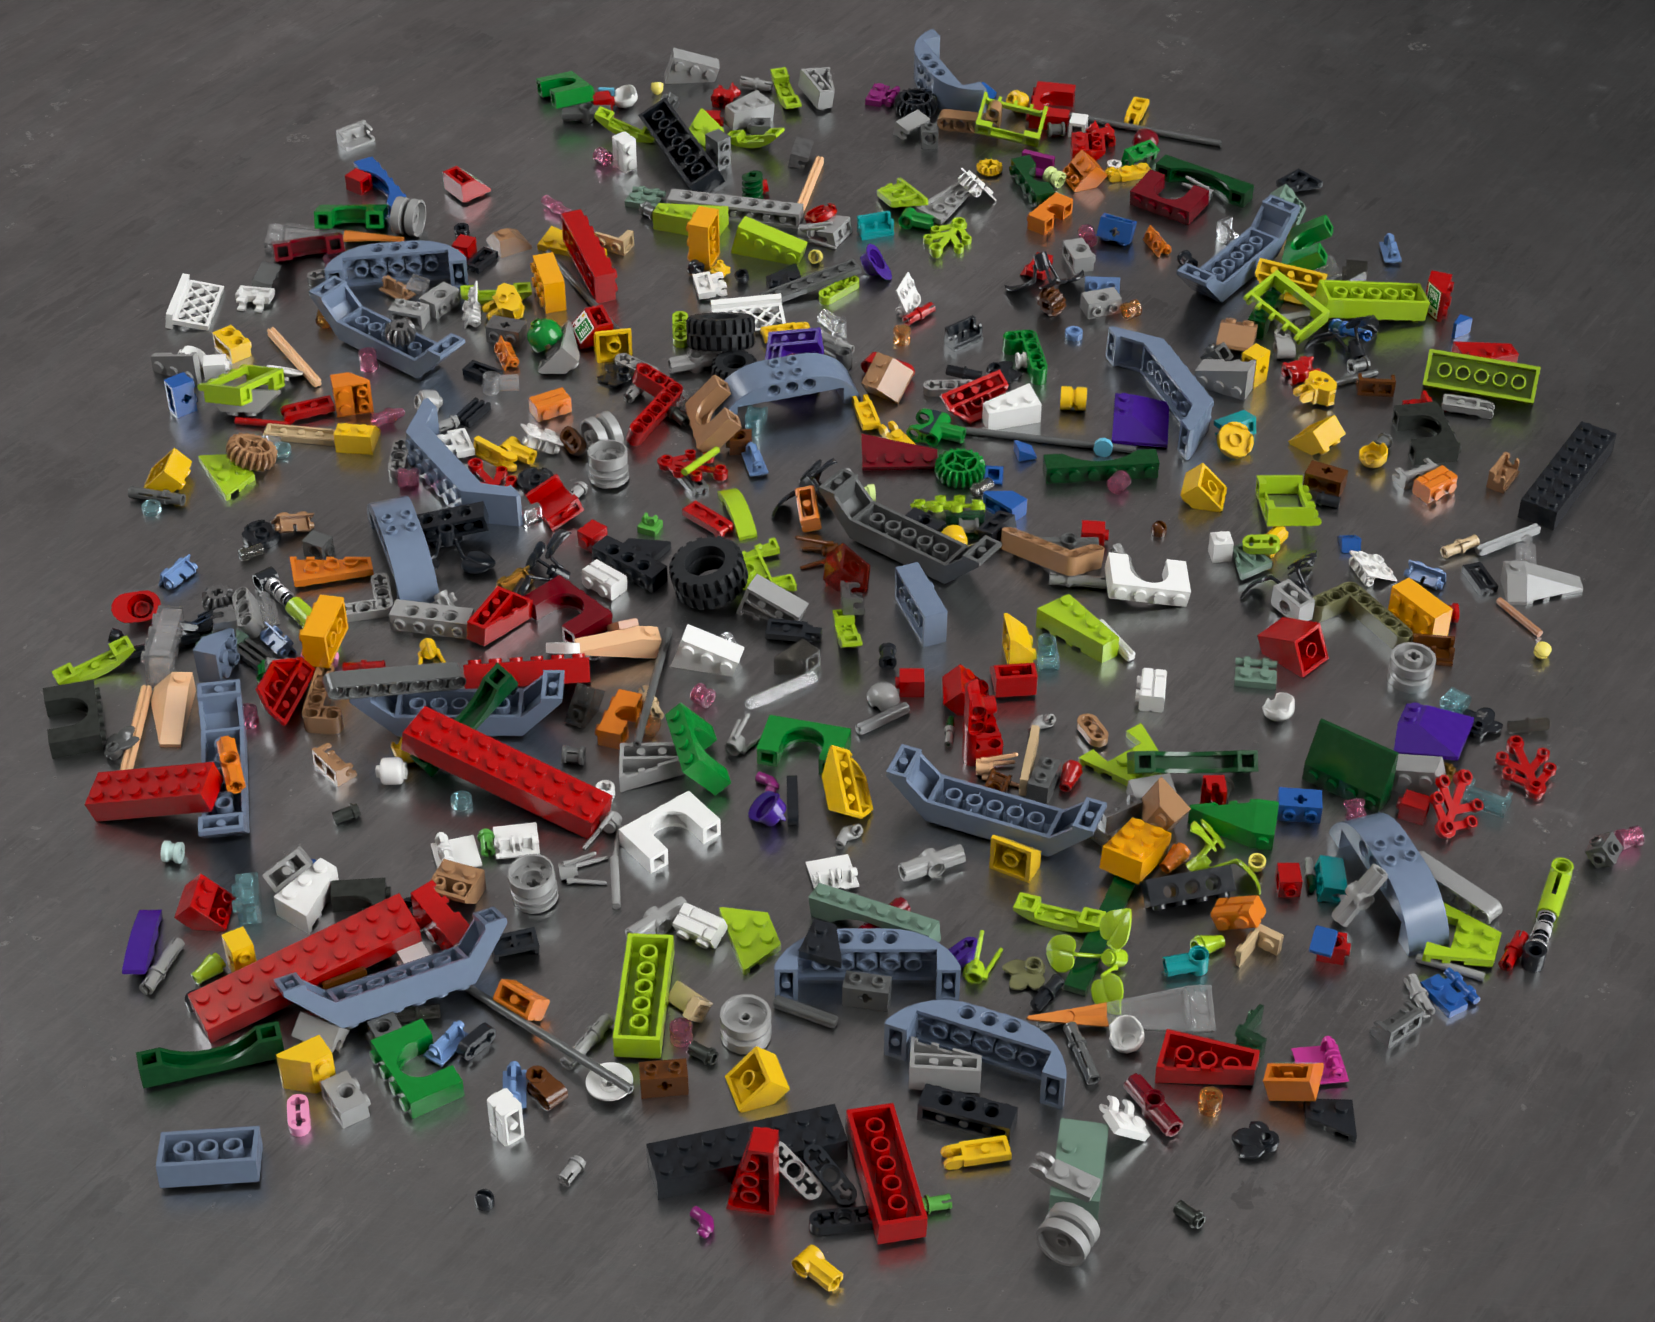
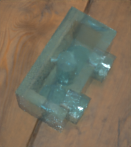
M258 872L235 874V884L231 885L232 896L236 897V900H232L233 914H238L240 925L262 923V897Z

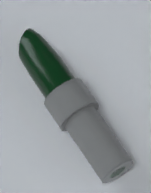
M953 716L948 717L944 731V746L947 748L952 747L955 735Z
M1307 857L1304 860L1305 879L1307 880L1308 890L1312 893L1316 889V871L1313 858Z

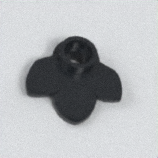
M1012 361L992 362L986 368L987 375L1001 370L1008 384L1022 377L1021 372L1013 369Z
M605 364L607 373L597 376V380L601 383H608V386H618L623 382L631 380L633 372L628 366Z
M1483 707L1478 709L1477 712L1470 709L1463 711V715L1474 717V723L1469 732L1472 738L1481 739L1487 733L1495 734L1503 728L1502 723L1494 721L1495 712L1491 708Z
M1251 1121L1249 1128L1238 1129L1231 1136L1235 1142L1243 1146L1239 1152V1159L1259 1158L1263 1153H1272L1278 1148L1280 1142L1278 1134L1269 1130L1268 1125L1260 1121Z

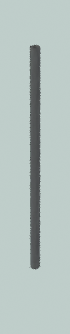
M1088 116V123H1093L1096 120L1099 125L1105 126L1106 123H1109L1111 127L1136 132L1146 128L1154 131L1158 136L1217 147L1222 146L1221 140Z
M550 249L545 251V253L552 252ZM554 254L561 273L591 307L599 305ZM611 319L613 323V330L620 329L617 326V324Z
M965 427L966 434L1089 449H1094L1095 443L1094 441ZM1113 444L1112 451L1133 453L1137 450V446Z
M670 627L665 628L633 740V746L636 748L641 746L672 635V628Z
M470 985L468 989L464 990L626 1093L630 1094L634 1090V1086L531 1021L524 1019L497 1003L491 996L475 986Z

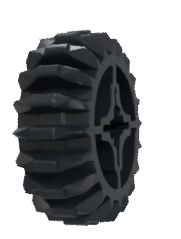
M915 87L914 89L908 88V90L904 89L902 92H898L894 102L897 114H900V117H905L919 110L930 118V116H934L938 106L937 97L932 91L921 88L916 89Z

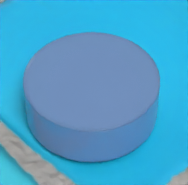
M1070 326L1065 329V338L1067 340L1076 342L1082 339L1083 330L1080 327Z

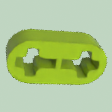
M1272 534L1247 535L1242 541L1243 551L1247 554H1275L1280 550V539Z

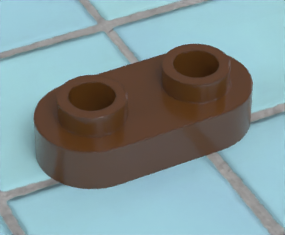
M567 426L561 431L560 440L567 451L574 456L582 455L586 450V441L580 433L571 426Z

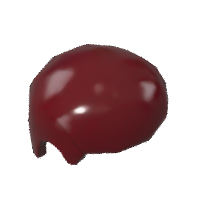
M1144 128L1137 131L1132 144L1134 146L1151 140L1157 146L1159 138L1154 131Z

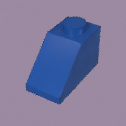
M1014 491L983 492L985 509L992 514L999 510L1015 514L1016 521L1026 515L1027 499Z

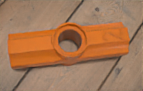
M223 736L216 742L226 789L233 794L241 793L246 788L235 738Z

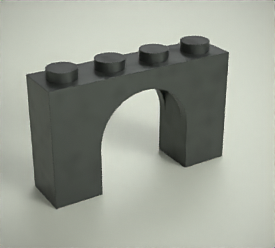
M1437 402L1394 405L1392 422L1397 431L1425 430L1435 435L1434 437L1411 439L1408 455L1413 465L1427 464L1423 461L1426 458H1429L1433 463L1455 462L1458 460V455L1461 453V444L1457 441L1455 432L1451 430L1449 421L1446 420L1443 409L1440 408Z
M94 679L43 688L44 703L48 717L68 713L86 715L83 720L76 724L47 729L52 759L104 750L103 741H107L105 728L101 729V727H105L103 714H99L103 713L102 702L98 701L101 699V692L99 687H95Z
M385 877L331 881L333 912L362 911L391 897V886H387Z

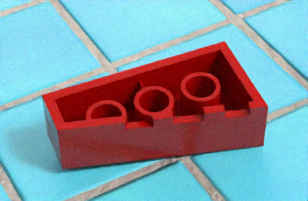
M754 1127L732 1182L726 1209L774 1216L779 1196V1130L768 1127Z

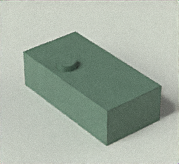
M1061 1118L1055 1160L1058 1159L1101 1179V1182L1090 1202H1085L1051 1186L1049 1211L1055 1203L1070 1202L1084 1208L1095 1220H1098L1108 1141V1124Z

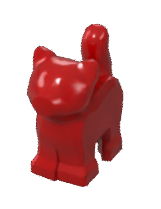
M733 82L728 90L723 89L722 85H718V88L714 89L711 95L712 107L719 108V103H723V108L725 109L726 105L732 103L734 99L741 95V91Z
M1094 120L1086 128V133H1104L1105 142L1108 143L1109 147L1116 145L1115 132L1109 123H1106L1103 128H1099L1096 120Z
M1301 356L1298 360L1290 363L1283 362L1281 374L1284 377L1291 376L1288 382L1292 386L1305 382L1309 377V372L1314 370L1321 371V369H1313V356Z

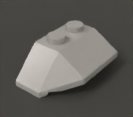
M252 389L253 401L244 406L214 404L220 411L227 412V415H238V412H245L246 416H257V413L263 412L281 394V390Z

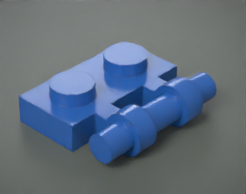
M1450 967L1444 971L1448 978L1444 979L1440 974H1436L1420 982L1421 986L1429 993L1428 998L1448 1018L1467 1010V1000H1470L1473 1004H1477L1480 1001L1476 990L1471 985H1467L1463 981L1462 975L1457 971L1454 972ZM1456 986L1461 992L1457 993L1453 987Z

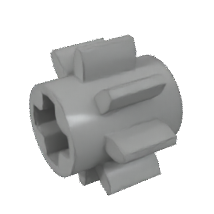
M444 590L433 596L435 601L432 604L455 606L453 602L457 601L453 592L448 594L447 590Z

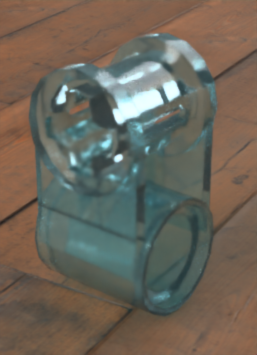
M748 405L745 414V429H752V436L761 434L763 426L767 421L768 407L759 408Z
M1045 633L1038 637V671L1051 668L1059 670L1060 668L1056 638L1051 634Z
M1451 687L1440 699V709L1462 714L1469 707L1472 697Z

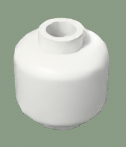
M400 757L382 758L380 765H376L375 768L376 778H380L383 785L402 784L408 776L407 762H403Z

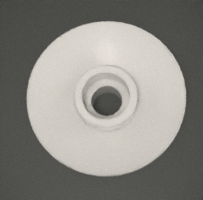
M275 365L266 366L283 368L285 381H289V377L303 375V371Z
M614 1062L600 1064L633 1085V1075L626 1066ZM591 1070L586 1077V1088L590 1095L596 1099L615 1101L628 1094Z

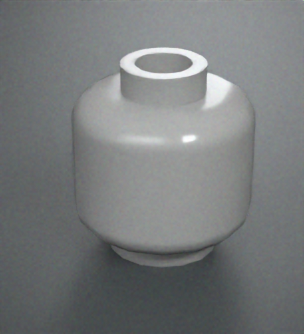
M420 390L415 395V409H419L422 401L426 398H429L437 407V412L443 405V399L436 390Z

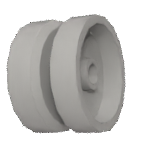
M396 197L390 213L392 232L401 235L406 233L414 237L420 236L426 222L425 202L422 199L413 198L410 200L408 197Z
M603 411L595 415V417L591 416L580 422V434L586 441L587 450L593 443L601 440H617L624 444L621 427L611 412Z
M1408 642L1397 645L1392 649L1387 673L1388 682L1393 688L1409 694L1426 691L1431 687L1436 665L1435 653L1430 648L1419 643Z
M752 994L733 996L725 1001L720 1010V1036L723 1045L732 1052L746 1055L756 1046L762 1049L766 1048L771 1041L772 1033L771 1009L768 1003L761 997Z
M1063 1201L1055 1203L1050 1209L1046 1219L1036 1231L1035 1239L1038 1247L1050 1259L1064 1266L1075 1267L1080 1266L1088 1256L1090 1249L1100 1236V1228L1095 1218L1084 1208L1074 1203Z

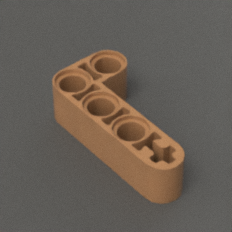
M997 100L990 101L986 113H983L981 120L993 122L995 125H992V127L1000 128L1002 122L1001 102ZM944 109L939 114L937 126L942 130L974 133L975 122L979 112Z
M332 664L330 668L317 667L302 709L304 729L308 733L333 735L342 732L344 729L341 709L330 706L332 700L329 699L322 683L324 675L335 671Z

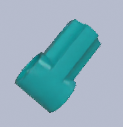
M1194 946L1188 953L1163 957L1162 963L1165 975L1167 977L1191 973L1195 976L1205 975L1208 971L1209 951L1203 946Z

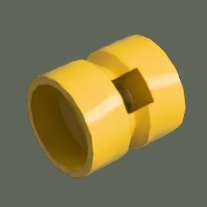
M1061 386L1060 410H1070L1073 407L1077 411H1086L1087 387H1076V389H1073L1072 386Z

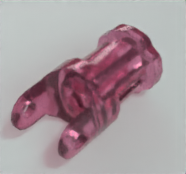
M388 407L382 412L370 413V420L373 426L379 428V426L387 423H395L398 418L405 415V410L403 408L393 409Z

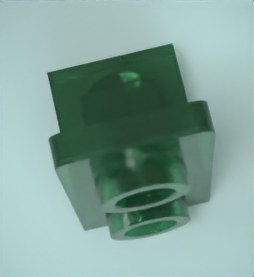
M1259 1004L1255 1010H1250L1246 1022L1243 1025L1240 1024L1234 1034L1237 1037L1236 1045L1260 1050L1259 1060L1265 1054L1267 1038L1253 1031L1262 1020L1264 1005Z

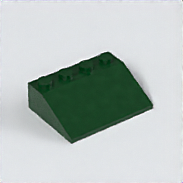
M1321 718L1304 763L1302 779L1370 811L1380 813L1391 798L1399 753Z

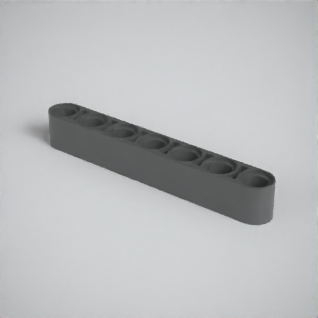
M444 662L334 671L324 675L322 683L329 699L344 700L457 690L466 684V678L459 663Z

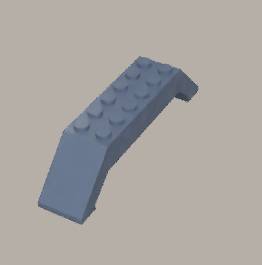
M1269 195L1262 201L1251 227L1202 267L1198 268L1185 263L1177 270L1176 274L1192 290L1216 301L1223 302L1255 275L1260 258L1272 261L1278 256L1300 211V206L1274 195Z
M334 275L309 291V296L339 340L415 378H419L440 364L465 344L464 338L450 333L439 342H435L416 332L415 340L410 342V345L405 344L403 347L401 345L395 347L394 344H389L385 337L386 324L390 323L391 319L362 306L348 287L347 281Z
M1114 326L1109 327L1105 357L1113 367L1120 366L1140 372L1162 401H1167L1169 410L1181 424L1177 450L1185 460H1189L1209 431L1212 420L1211 412L1214 406L1213 398L1209 396L1204 387L1201 386L1196 377L1163 338Z
M429 398L424 399L406 430L405 445L408 449L407 461L409 465H413L417 473L424 477L426 483L431 485L436 494L443 498L446 505L456 507L484 501L489 515V524L522 526L520 494L512 485L500 486L481 483L436 436L440 434L437 407Z
M543 670V675L526 688L517 689L514 695H508L476 730L487 736H523L562 703L565 670ZM477 689L349 699L350 704L396 736H402L403 731L424 706L455 719L468 705Z
M240 679L197 683V700L201 726V763L214 762L224 778L216 742L223 736L235 738L246 788L241 793L233 794L227 791L225 780H223L212 812H202V816L198 817L199 837L214 838L249 834L248 751Z
M901 744L886 771L887 778L925 821L991 840L992 835L1002 836L1040 850L1041 855L1047 857L1093 836L1107 808L1106 802L1086 797L1082 803L1061 809L943 775L922 754V749Z
M494 906L472 913L474 919L457 946L327 990L301 979L296 972L273 980L284 998L341 1028L351 1029L357 1027L360 1022L371 1021L391 1012H401L404 1010V1007L410 1005H422L431 998H443L448 995V992L454 990L463 991L468 989L470 985L477 982L508 923L507 918Z

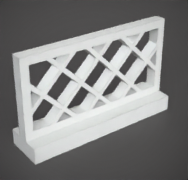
M183 273L166 312L165 328L173 329L174 325L208 331L224 292V286L190 280V274ZM192 286H193V287H198V288H200V289L194 290V289L192 288ZM205 293L206 296L201 297L199 294ZM193 296L196 298V299H193V300H189V299H188L189 297H193ZM201 303L202 306L196 307L195 304ZM189 306L192 308V309H190V310H185V309H184V308L189 307ZM208 310L209 312L203 314L201 311ZM197 313L199 316L192 317L191 314ZM204 320L206 324L198 323L197 321Z
M781 293L711 300V313L735 312L751 314L755 318V325L760 323L764 326H771L775 321L781 324L786 323ZM779 311L776 315L770 313V312ZM755 313H761L758 317L753 315ZM766 315L770 317L771 320L767 322L762 318ZM755 327V335L761 334L760 328Z

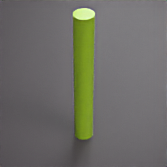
M715 446L683 468L681 473L687 476L720 453V448Z

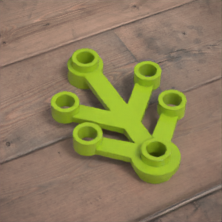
M956 217L952 219L950 224L932 226L931 234L923 236V243L929 245L931 256L938 258L950 240L954 245V252L961 254L964 252V245L971 244L972 237L965 230L967 229L966 220L962 217ZM957 232H959V234L962 236V237H961V242L959 241L958 237L956 236V233H957ZM941 239V240L939 241V243H938V242H934V243H933V240Z
M936 495L935 500L925 502V499H915L913 503H910L912 509L916 507L924 512H927V510L943 512L944 509L959 513L963 512V508H970V513H985L983 500L975 499L972 500V503H965L964 495H955L952 501H946L945 495Z

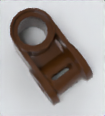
M992 768L985 787L1007 793L1013 776L1003 775Z
M536 1065L527 1070V1092L545 1110L550 1111L568 1098L569 1095L566 1087L544 1067Z

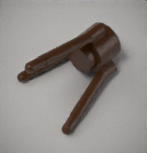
M795 536L796 540L822 545V547H802V551L821 552L822 557H826V559L800 566L801 570L824 563H834V559H838V543Z

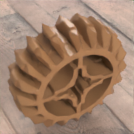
M246 432L245 434H233L227 442L225 453L230 462L235 463L236 466L257 472L258 470H270L276 462L278 451L273 442L268 441L267 438Z

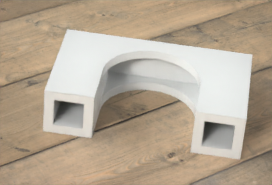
M1108 553L1104 567L1108 598L1180 607L1187 606L1191 589L1186 561L1167 559L1162 572L1163 581L1151 583L1137 578L1132 573L1127 554Z
M687 791L671 801L660 805L653 811L642 815L633 822L624 825L619 829V842L638 863L652 874L668 865V849L654 836L657 831L666 827H681L691 832L701 843L705 844L721 835L720 818L690 791Z

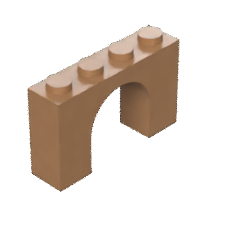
M715 374L685 403L686 413L694 433L693 437L696 440V447L701 453L708 452L715 446L721 448L742 428L739 417L727 408H723L710 421L718 406L731 395L728 383Z

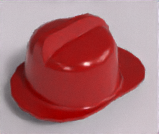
M149 590L121 594L114 599L111 605L113 616L123 623L147 622L153 619L161 609L159 597Z

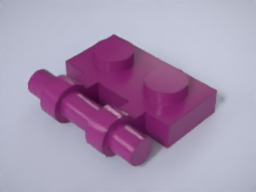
M874 83L865 99V105L881 107L884 104L886 107H890L894 104L896 95L900 92V87L895 86L890 89V86Z

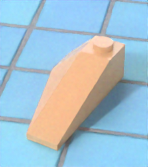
M635 626L576 638L574 643H580V653H585V656L656 659L662 639L658 627Z
M171 672L154 687L151 706L160 747L182 746L196 693L193 672Z

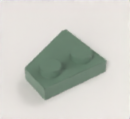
M1242 543L1233 546L1232 555L1241 580L1272 568V561L1266 555L1247 554L1243 551Z

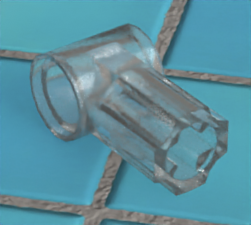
M827 309L822 310L817 316L818 322L829 329L831 335L841 337L842 339L846 338L847 319L843 316H836Z
M487 371L483 374V392L486 395L492 396L498 394L499 391H519V375H499L497 372Z

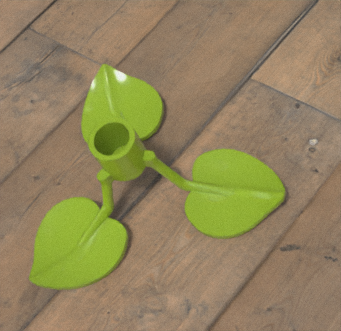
M1200 820L1201 826L1196 821H1193L1190 826V832L1199 835L1205 840L1206 845L1200 853L1185 864L1190 872L1236 864L1253 878L1259 896L1261 894L1259 880L1242 860L1236 858L1211 867L1209 866L1212 861L1206 854L1211 849L1214 852L1217 851L1216 843L1222 849L1225 848V845L1220 836L1205 820ZM1205 831H1207L1208 833L1211 834L1212 840H1211L1210 837L1206 834Z
M1130 908L1112 910L1102 917L1100 934L1103 939L1108 940L1106 944L1111 948L1106 949L1102 954L1075 952L1076 941L1073 937L1066 934L1053 937L1046 947L1048 961L1057 972L1065 973L1071 970L1075 963L1074 956L1101 958L1107 967H1111L1101 973V979H1097L1092 983L1091 995L1095 1004L1107 1002V1013L1115 1015L1121 1014L1124 989L1120 977L1111 972L1117 971L1118 967H1124L1128 962V954L1121 948L1126 945L1130 935L1132 911Z

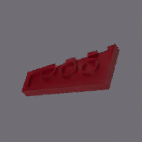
M861 433L862 471L935 469V462L938 458L937 449Z

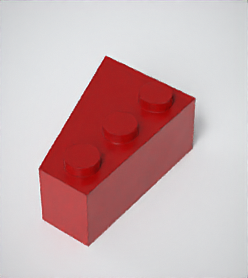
M497 586L467 621V639L482 646L488 645L531 619L533 600Z

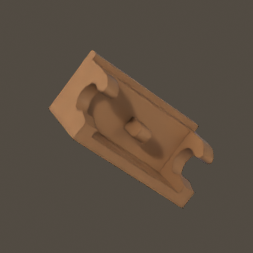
M1504 452L1490 469L1486 487L1504 494L1520 473L1518 471L1519 458H1516L1515 464L1509 462L1510 453Z
M325 743L318 748L314 747L312 749L314 765L337 787L357 777V772L351 769L354 767L352 763L346 764L335 754L334 750L325 753V750L332 747L330 743Z

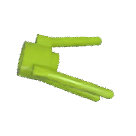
M980 930L974 960L964 966L962 974L966 981L972 984H979L983 980H987L989 972L1003 951V948L1000 947L985 969L983 962L979 960L984 930Z

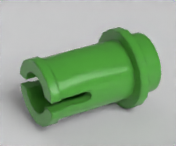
M487 828L480 830L477 835V840L481 845V855L484 857H489L488 850H490L491 856L495 854L493 844L495 836Z
M949 1193L931 1197L924 1195V1198H922L927 1215L933 1211L952 1209V1202L942 1203L943 1201L951 1200Z

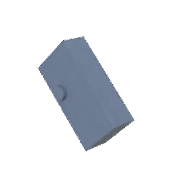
M918 562L895 567V599L923 647L946 642L948 611L937 595L933 582L928 580Z
M260 1126L161 1132L156 1161L160 1188L259 1182L263 1152Z

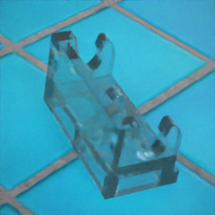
M1472 779L1471 784L1465 788L1462 803L1466 804L1475 798H1479L1484 805L1482 811L1504 818L1512 803L1511 797L1513 793L1508 792L1506 797L1496 795L1475 787L1476 780Z

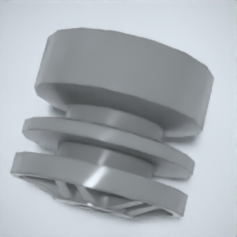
M601 440L593 443L588 448L589 478L592 484L600 488H616L628 481V451L625 444L617 440Z
M526 854L511 863L508 869V881L511 888L512 901L517 909L524 913L537 914L547 911L555 905L558 899V886L554 865L550 859L544 855Z

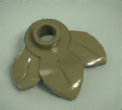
M1029 957L1026 961L1015 959L1007 962L1002 967L1005 972L1012 975L1009 982L1010 989L1020 991L1029 986L1036 991L1045 983L1043 976L1045 965L1038 957Z

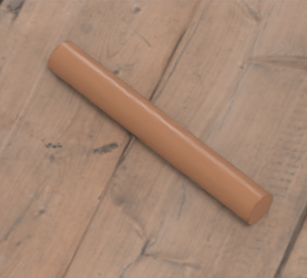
M1499 597L1496 600L1497 605L1536 637H1540L1543 634L1540 628L1503 598Z

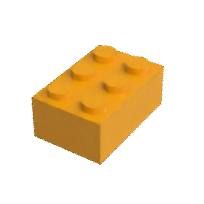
M699 206L696 212H693L690 222L688 221L686 225V231L688 232L687 246L689 247L687 260L690 263L696 259L704 264V271H710V267L713 266L720 254L719 209Z
M553 252L532 255L533 263H530L531 272L534 273V277L531 278L533 288H535L536 297H539L540 307L544 308L546 314L567 310L565 281Z
M1410 577L1392 586L1388 610L1407 625L1413 634L1448 636L1453 611L1451 607Z
M320 594L317 601L313 603L310 616H307L304 628L299 632V641L302 642V656L314 667L330 668L348 630L344 597Z
M1132 817L1103 846L1099 868L1139 885L1140 881H1143L1167 855L1172 833Z

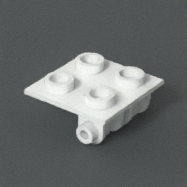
M961 168L964 173L958 177V183L970 192L972 196L979 197L984 190L995 201L997 200L992 196L994 192L986 186L984 188L985 183L979 178L975 180L977 176L970 170L966 172Z
M907 272L896 289L900 300L899 307L895 309L897 317L909 314L921 302V297L917 293L914 280L909 272Z
M475 281L474 286L470 287L468 301L465 300L462 310L464 313L462 321H464V329H466L467 325L478 327L481 324V304L477 301L478 281Z
M531 423L527 425L521 424V427L527 433V437L524 436L522 440L526 447L539 450L541 446V451L554 455L560 451L558 445H564L559 439L560 437L551 429L545 428V430L538 429V426Z
M1349 551L1352 555L1349 559V565L1365 586H1372L1375 578L1398 581L1393 575V571L1387 567L1380 555L1367 554L1363 551Z
M536 822L493 827L496 859L521 857L526 854L540 855Z
M443 832L436 834L435 843H431V848L437 869L443 859L476 868L482 867L474 835L448 840V836Z
M848 854L805 862L814 889L818 883L844 889L859 887L856 877L858 875L857 868L852 866Z

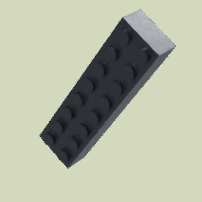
M666 97L638 115L647 131L691 191L709 193L725 182L717 166Z
M1581 421L1522 497L1517 517L1554 530L1613 452L1617 434Z
M830 1104L646 1144L647 1163L657 1199L662 1200L732 1184L754 1127H768L779 1130V1141L783 1142L803 1164V1152L812 1144L820 1145L834 1162L848 1159V1139L836 1105ZM779 1147V1158L783 1161L779 1166L782 1168L783 1164L791 1159V1157L788 1155L787 1158H784L780 1154L782 1148ZM809 1151L810 1156L808 1159L810 1161L816 1160L819 1165L828 1163L826 1160L823 1163L818 1160L820 1155L818 1151L815 1153ZM791 1163L787 1167V1172L799 1170L800 1167L796 1163Z

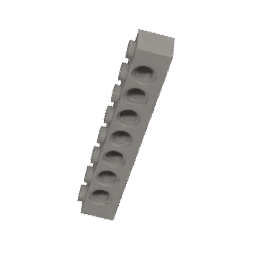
M671 189L667 198V203L728 206L729 221L741 222L744 216H747L768 226L798 229L804 218L803 204L681 189Z

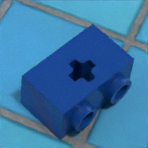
M1104 213L1100 218L1096 236L1101 237L1100 239L1104 241H1117V244L1122 246L1129 245L1133 240L1137 221Z
M182 372L164 379L169 410L177 418L198 411L196 404L198 398L194 393L195 383L191 377L189 378Z
M1278 787L1277 802H1279L1277 821L1320 824L1323 810L1322 790Z

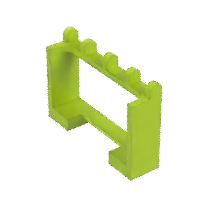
M984 92L974 133L1038 148L1048 106H1045L1044 110L1033 109L1034 104H1030V108L1017 105V100L1014 101V104L1003 102L1002 97L999 96L997 101L1001 102L1002 108L1042 117L1038 133L1025 130L1024 134L992 127L993 122L981 120L985 104H989L990 101L994 100L988 97V92Z
M1276 270L1243 297L1247 305L1255 302L1257 304L1255 306L1257 311L1262 308L1269 313L1268 319L1270 321L1274 319L1279 321L1283 325L1281 330L1285 332L1289 329L1295 334L1293 339L1298 345L1326 324L1330 314V310L1279 270ZM1271 287H1274L1282 294L1289 292L1311 310L1310 316L1314 320L1300 330L1262 300L1260 296Z
M242 364L238 369H231L227 374L222 373L216 379L211 378L207 383L198 384L197 388L199 391H204L205 402L244 406L253 401L252 389L268 385V390H278L284 387L283 368ZM246 375L247 382L236 387L223 385Z
M1257 475L1255 493L1267 526L1321 525L1322 521L1318 517L1319 513L1315 509V503L1310 501L1312 495L1308 493L1309 487L1302 485L1303 475ZM1267 494H1298L1302 507H1275L1274 501L1269 500Z

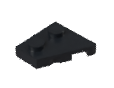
M1316 1099V1101H1304L1306 1124L1320 1127L1331 1134L1339 1132L1349 1136L1348 1141L1356 1142L1357 1132L1352 1100Z

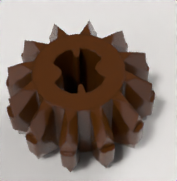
M1054 287L1042 289L1036 297L1040 310H1043L1044 314H1048L1049 317L1062 313L1067 306L1065 303L1066 299L1062 296L1063 293H1060L1059 289Z

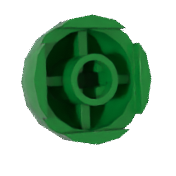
M537 318L530 324L531 327L527 333V340L534 352L538 353L546 350L544 346L548 344L554 345L563 336V330L552 319L543 318L540 320Z

